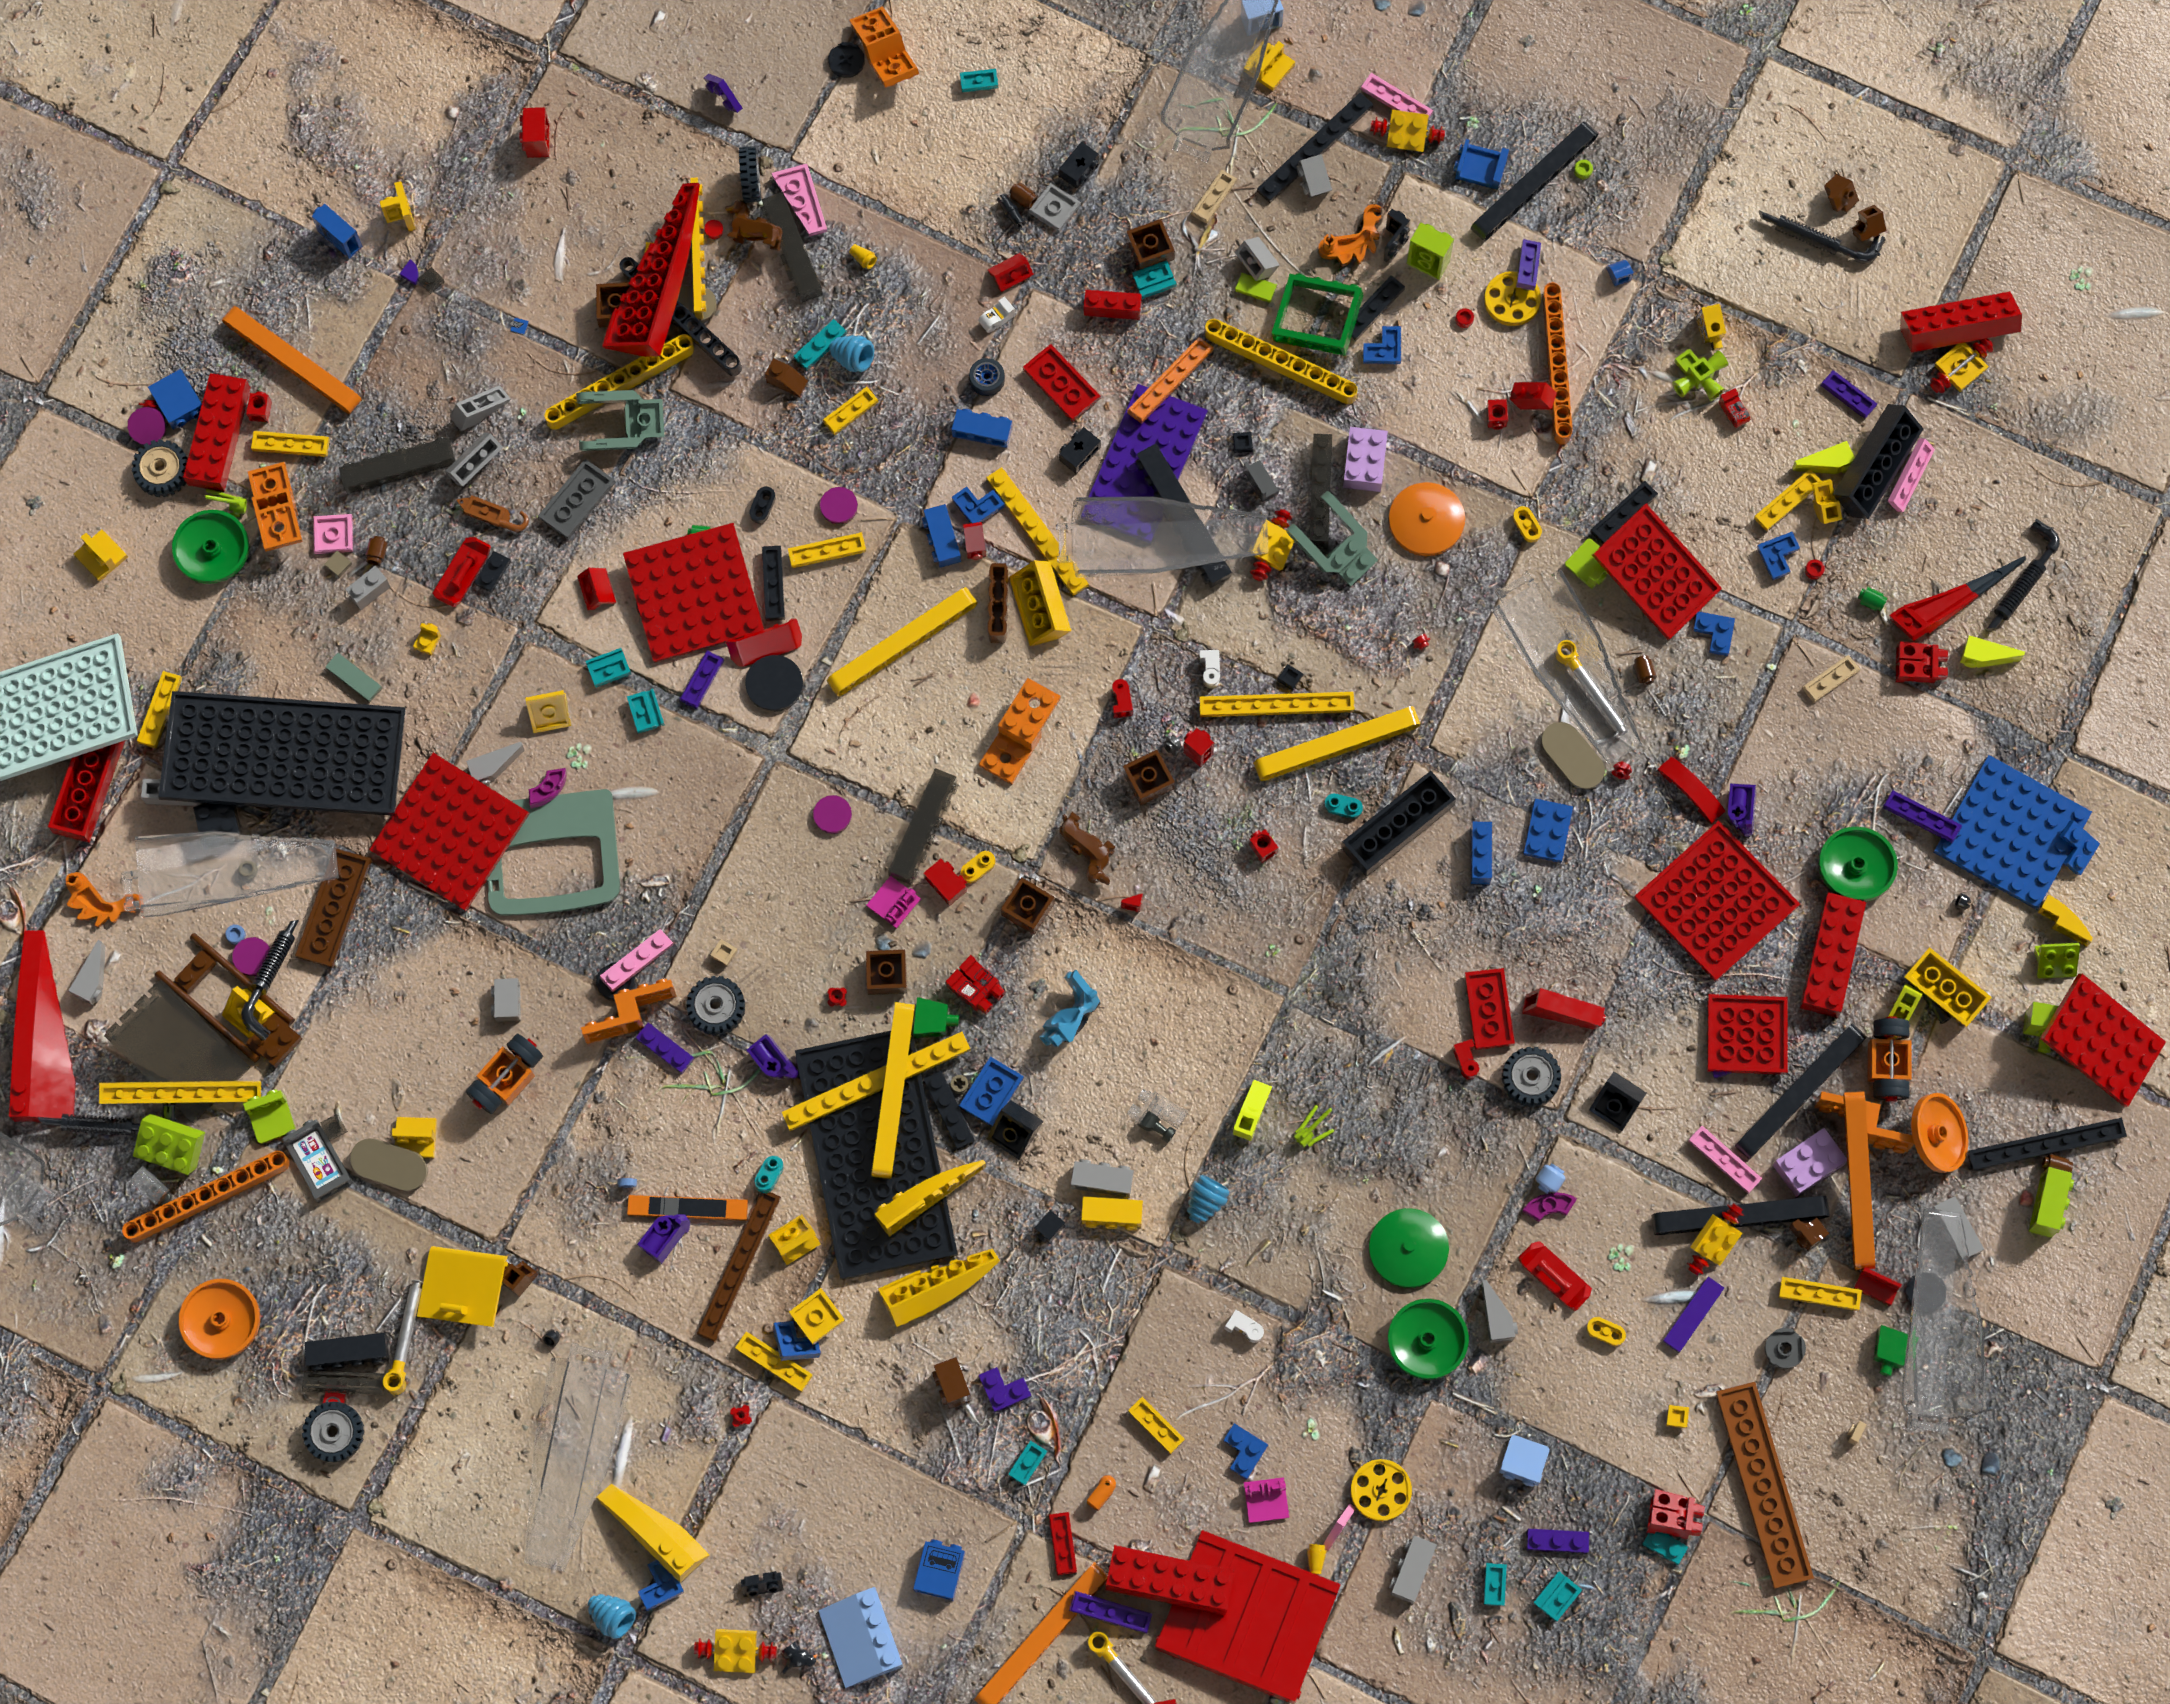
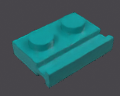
M1167 260L1132 273L1136 287L1140 294H1142V299L1177 287Z
M622 648L585 661L595 688L631 675Z
M654 689L627 696L638 734L659 726H665Z
M1559 1571L1533 1604L1537 1605L1544 1613L1557 1622L1582 1589Z

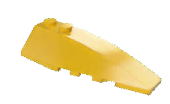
M981 1160L944 1171L924 1180L904 1193H897L892 1198V1202L887 1205L884 1203L876 1209L875 1218L890 1237L985 1169V1161Z
M992 1248L969 1255L967 1260L964 1261L956 1259L950 1261V1265L939 1268V1265L932 1266L930 1271L921 1273L920 1270L878 1288V1291L896 1327L907 1324L913 1319L924 1316L928 1312L951 1301L985 1276L1000 1260Z
M610 1484L596 1497L680 1583L710 1556L682 1526L613 1484Z

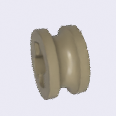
M957 1075L951 1080V1089L955 1094H964L968 1089V1080L963 1075ZM961 1080V1083L965 1084V1086L962 1085V1089H958V1086H954V1083L957 1084V1081Z

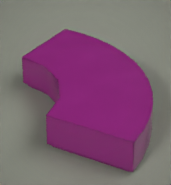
M566 768L546 771V776L541 784L528 789L531 809L547 804L561 792L566 782Z
M1560 1192L1540 1195L1531 1200L1522 1212L1538 1222L1549 1214L1567 1216L1577 1198Z

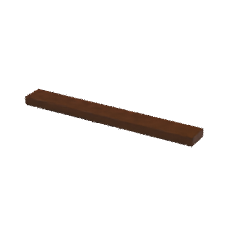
M771 1192L760 1194L699 1327L698 1336L716 1343L781 1200V1196Z

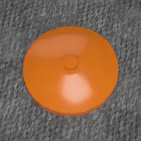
M1423 482L1405 488L1396 496L1390 508L1389 528L1392 536L1402 548L1415 555L1435 556L1448 551L1459 541L1464 530L1465 512L1462 503L1451 490L1436 483Z
M1932 1093L1921 1097L1914 1107L1911 1119V1131L1915 1148L1922 1161L1933 1171L1939 1173L1954 1171L1963 1164L1968 1151V1130L1963 1114L1957 1104L1945 1094Z
M213 1279L198 1285L187 1295L179 1312V1329L184 1341L197 1354L210 1359H227L240 1354L253 1342L260 1326V1309L257 1300L245 1286L229 1279Z

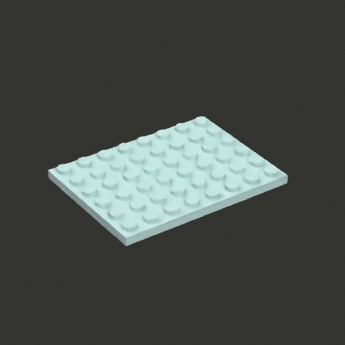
M118 633L0 672V781L138 736L122 641Z

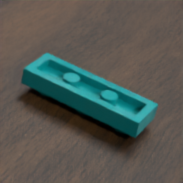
M833 319L793 356L794 359L806 371L809 370L829 351L830 343L837 337L846 336L847 331Z

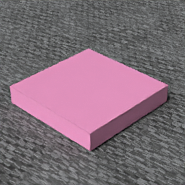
M352 514L313 516L315 554H329L336 551L340 553L353 552Z

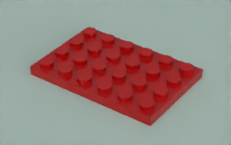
M1647 503L1637 510L1592 554L1596 561L1667 640L1671 639L1722 589Z
M2079 973L2040 1037L2044 1043L2124 1107H2129L2166 1043L2164 1039L2083 973Z

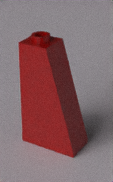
M1543 988L1526 994L1522 1014L1593 1030L1601 1027L1606 1018L1604 1007Z

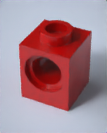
M264 392L250 393L246 412L250 421L269 422L272 401L268 394ZM258 404H263L261 408H255Z
M1507 399L1488 400L1486 406L1487 427L1495 430L1507 427ZM1499 413L1502 417L1496 418L1493 414Z
M1266 829L1263 831L1258 830L1250 836L1249 846L1261 863L1278 853L1279 847ZM1260 841H1264L1268 846L1261 848L1257 844Z

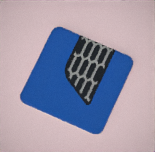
M514 318L511 331L525 334L529 321Z

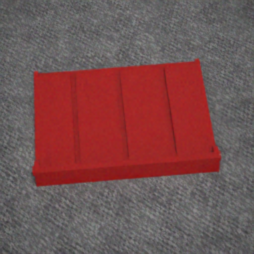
M1202 1530L1190 1561L1235 1570L1226 1615L1172 1604L1162 1631L1155 1641V1650L1288 1703L1296 1704L1297 1699L1301 1696L1303 1681L1341 1584Z

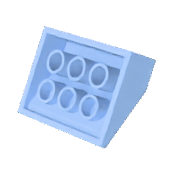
M875 1587L856 1593L818 1610L845 1688L903 1667Z

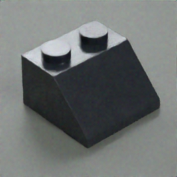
M1613 1072L1589 1110L1620 1131H1623L1647 1092L1616 1072Z
M1010 1100L1001 1109L986 1139L1020 1160L1036 1137L1043 1120Z

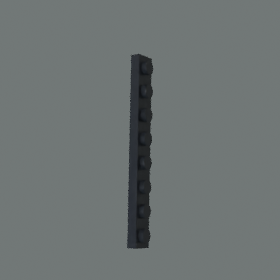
M1362 93L1357 94L1257 188V192L1271 203L1299 177L1296 169L1299 161L1324 154L1373 108V103Z
M2121 1117L1968 1150L1967 1155L1971 1169L1975 1171L2124 1139L2127 1137Z

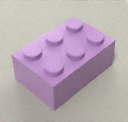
M1350 427L1343 488L1381 492L1388 431Z
M1823 1128L1777 1159L1773 1167L1797 1198L1844 1166L1847 1158L1825 1128Z

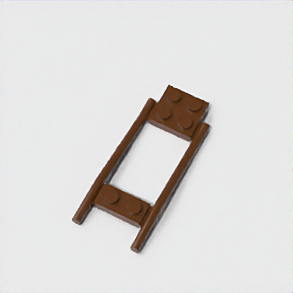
M196 933L191 934L190 939L202 951L188 963L174 978V981L169 979L160 970L154 976L254 1063L262 1056L276 1068L303 1039L289 1027V1025L293 1024L295 1018L267 994L260 995L259 999L275 1012L263 1024L270 1031V1034H268V1038L264 1041H261L254 1034L245 1045L189 996L188 993L203 980L217 965V962L253 993L250 987L252 981Z

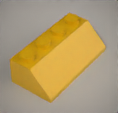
M1034 560L1009 576L1030 646L1057 640L1071 632L1050 562Z
M1930 947L1904 977L1966 1028L1992 998Z

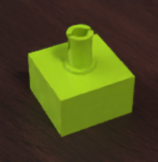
M2033 1002L2025 1011L2023 1034L2041 1037L2059 1006ZM2040 1039L2038 1051L2050 1053L2051 1047Z

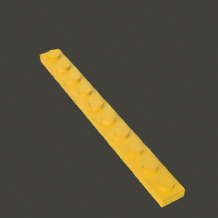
M963 1032L908 1055L905 1080L971 1051ZM886 1066L782 1111L789 1131L883 1090Z

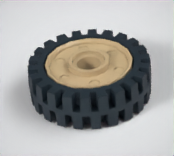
M158 439V442L155 440L151 441L150 445L148 443L144 444L145 448L143 449L140 447L138 449L139 453L134 455L135 460H132V473L135 481L145 493L147 492L151 496L154 494L155 497H160V495L168 497L169 493L172 496L175 494L174 491L177 490L179 492L181 486L187 484L183 477L188 458L180 446L174 442L171 443L169 440L164 442L163 439ZM160 466H165L163 470L157 471Z

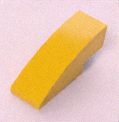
M2048 894L2038 913L2055 921L2052 929L2088 947L2093 937L2086 926L2066 905Z

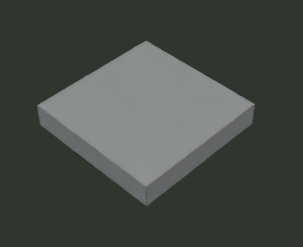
M1050 183L1029 209V213L1057 232H1060L1080 207L1081 202Z

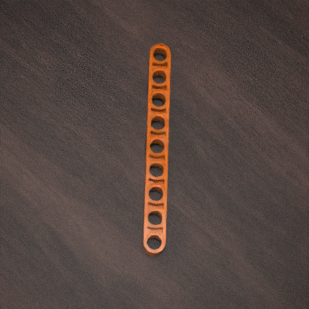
M1551 282L1544 287L1542 296L1549 386L1557 392L1556 397L1562 396L1565 399L1560 401L1555 398L1552 407L1553 434L1556 443L1565 445L1571 439L1573 428L1562 296L1560 286L1557 283ZM1548 292H1554L1556 295L1550 296ZM1555 309L1557 313H1551L1549 310ZM1555 326L1559 330L1554 331L1550 327ZM1552 344H1558L1560 347L1554 348ZM1559 361L1561 365H1555L1553 362ZM1555 379H1561L1563 382L1557 383ZM1558 414H1564L1566 417L1560 418ZM1565 431L1568 435L1562 436L1559 432Z
M233 306L221 319L228 328L346 413L351 414L362 401V398L356 392L238 307Z
M1864 1091L1843 1093L1854 1269L1863 1270L1864 1267L1875 1269Z
M274 1151L125 1223L122 1233L129 1241L139 1242L286 1171L290 1161L283 1152ZM282 1157L284 1159L283 1163L278 1166L275 1165L276 1159ZM265 1166L264 1173H256L259 1167ZM247 1175V1180L244 1183L238 1182L240 1176ZM223 1184H229L227 1191L220 1192ZM205 1193L211 1194L208 1200L202 1201V1196ZM188 1201H192L191 1208L185 1210V1203ZM169 1210H174V1215L171 1218L165 1217ZM149 1220H156L154 1226L147 1227V1223ZM132 1228H137V1233L134 1236H129V1231Z
M1094 1562L978 1693L974 1700L978 1704H999L1078 1614L1069 1611L1074 1591L1094 1596L1107 1581L1108 1573Z

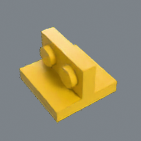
M1266 41L1245 65L1244 71L1274 91L1295 66V61L1284 54V44L1280 41L1275 46Z
M401 181L396 182L394 185L397 196L386 197L380 201L386 222L390 223L404 219L408 231L416 230Z
M102 529L92 538L87 533L83 534L80 538L84 544L73 553L99 582L128 558L127 554Z
M564 690L525 697L533 733L571 726L567 697Z
M236 986L230 993L222 1016L250 1039L254 1033L246 1029L242 1021L241 1012L252 993L246 988L242 990ZM258 999L253 1016L262 1025L274 1011Z
M397 1117L396 1128H392V1137L395 1140V1145L417 1152L423 1158H434L437 1119Z
M802 1214L768 1235L786 1265L821 1245L813 1228Z
M822 1288L789 1311V1314L798 1324L802 1333L807 1336L813 1345L845 1322L843 1316Z

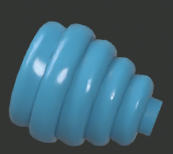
M850 335L837 337L829 346L832 357L848 371L864 372L873 362L874 345L864 336Z
M1200 1175L1191 1185L1192 1190L1189 1193L1191 1198L1188 1201L1190 1206L1187 1208V1212L1190 1214L1189 1219L1198 1224L1200 1221L1206 1222L1209 1217H1213L1215 1212H1219L1221 1207L1227 1203V1196L1230 1191L1219 1182Z
M599 1594L592 1596L588 1601V1613L592 1615L593 1621L604 1636L613 1639L621 1638L629 1631L635 1621L636 1611L627 1600Z

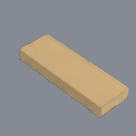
M1221 170L1191 215L1208 224L1236 184L1237 178Z
M1847 655L1804 685L1802 689L1812 702L1815 703L1857 674L1860 668Z

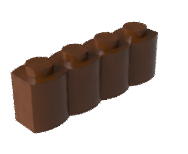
M992 563L989 568L988 637L990 643H1005L1007 639L1006 622L1008 619V567L1006 563Z

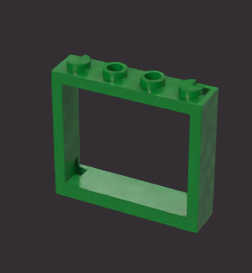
M1300 273L1289 274L1271 333L1273 341L1346 356L1364 296L1362 288L1355 284L1346 285L1335 280L1326 281L1320 277L1310 278ZM1294 286L1353 297L1340 340L1282 329Z

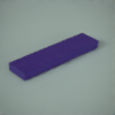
M1892 790L1883 805V809L1951 843L1954 842L1962 829L1961 824Z
M1708 1276L1663 1342L1680 1353L1720 1296L1724 1287Z
M1074 1591L1069 1611L1143 1633L1148 1632L1152 1613L1078 1591Z

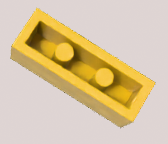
M1083 1197L1082 1224H1085V1227L1097 1228V1225H1104L1107 1229H1117V1226L1125 1227L1126 1230H1137V1228H1141L1143 1200Z

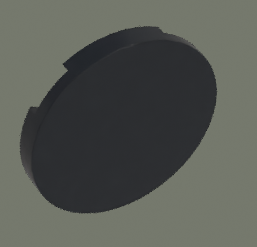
M769 655L760 658L750 667L746 675L745 686L750 700L757 707L778 712L788 709L797 702L803 689V677L799 667L791 659L780 655Z

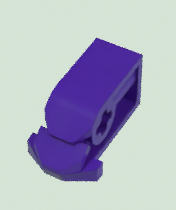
M1730 783L1729 821L1745 837L1752 836L1754 833L1756 785ZM1737 812H1741V814L1739 815V817H1736V816H1735V815H1737Z
M765 1034L747 1049V1052L766 1075L777 1079H784V1077L795 1079L799 1073L797 1068L770 1035ZM772 1064H775V1065H776V1066H775V1068H776L775 1071L772 1070V1066H771Z
M684 1214L658 1217L637 1245L642 1251L662 1264L685 1232H689L690 1221Z

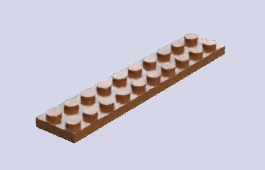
M1751 1382L1716 1391V1397L1773 1589L1814 1579L1756 1383Z

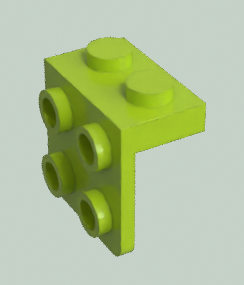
M1587 539L1565 562V566L1593 589L1597 584L1600 585L1606 579L1607 572L1592 556L1600 546L1592 539Z
M271 1090L265 1096L251 1097L247 1100L248 1102L243 1103L245 1111L249 1114L257 1141L260 1144L283 1137L287 1132L296 1130L286 1096L281 1090Z

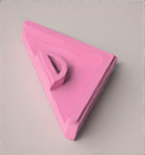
M1349 1504L1323 1543L1325 1550H1330L1334 1541L1356 1510V1507L1352 1504Z

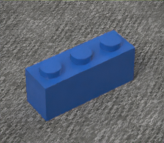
M957 409L952 427V437L1008 448L1013 428L1012 420L1003 416L999 418L993 417L984 412L979 414L969 409Z
M946 504L925 509L924 517H921L924 528L928 527L929 534H926L929 545H933L934 551L931 552L934 563L938 562L939 568L960 563L961 555Z
M1473 821L1471 825V884H1490L1492 880V822Z

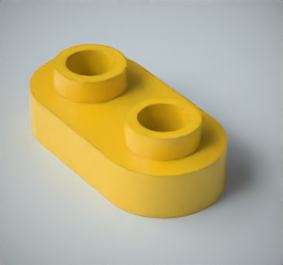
M1518 507L1514 511L1513 521L1521 535L1528 542L1538 541L1542 534L1541 526L1528 507ZM1519 516H1524L1526 519L1521 520ZM1532 531L1535 533V535L1531 536L1529 535V532Z
M989 851L980 852L963 865L961 876L967 883H975L994 868L996 863L995 856ZM988 858L989 861L987 863H984L982 859ZM972 869L974 873L969 875L967 871Z
M1593 1317L1587 1324V1332L1591 1337L1611 1346H1619L1626 1339V1332L1621 1326L1601 1317ZM1598 1325L1600 1331H1594L1593 1326ZM1613 1333L1618 1334L1619 1338L1617 1340L1612 1338Z

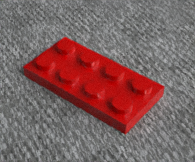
M1052 344L1048 345L1023 366L1024 372L1072 422L1101 399L1100 394Z
M1504 968L1465 972L1464 976L1475 1050L1514 1046L1515 1040Z

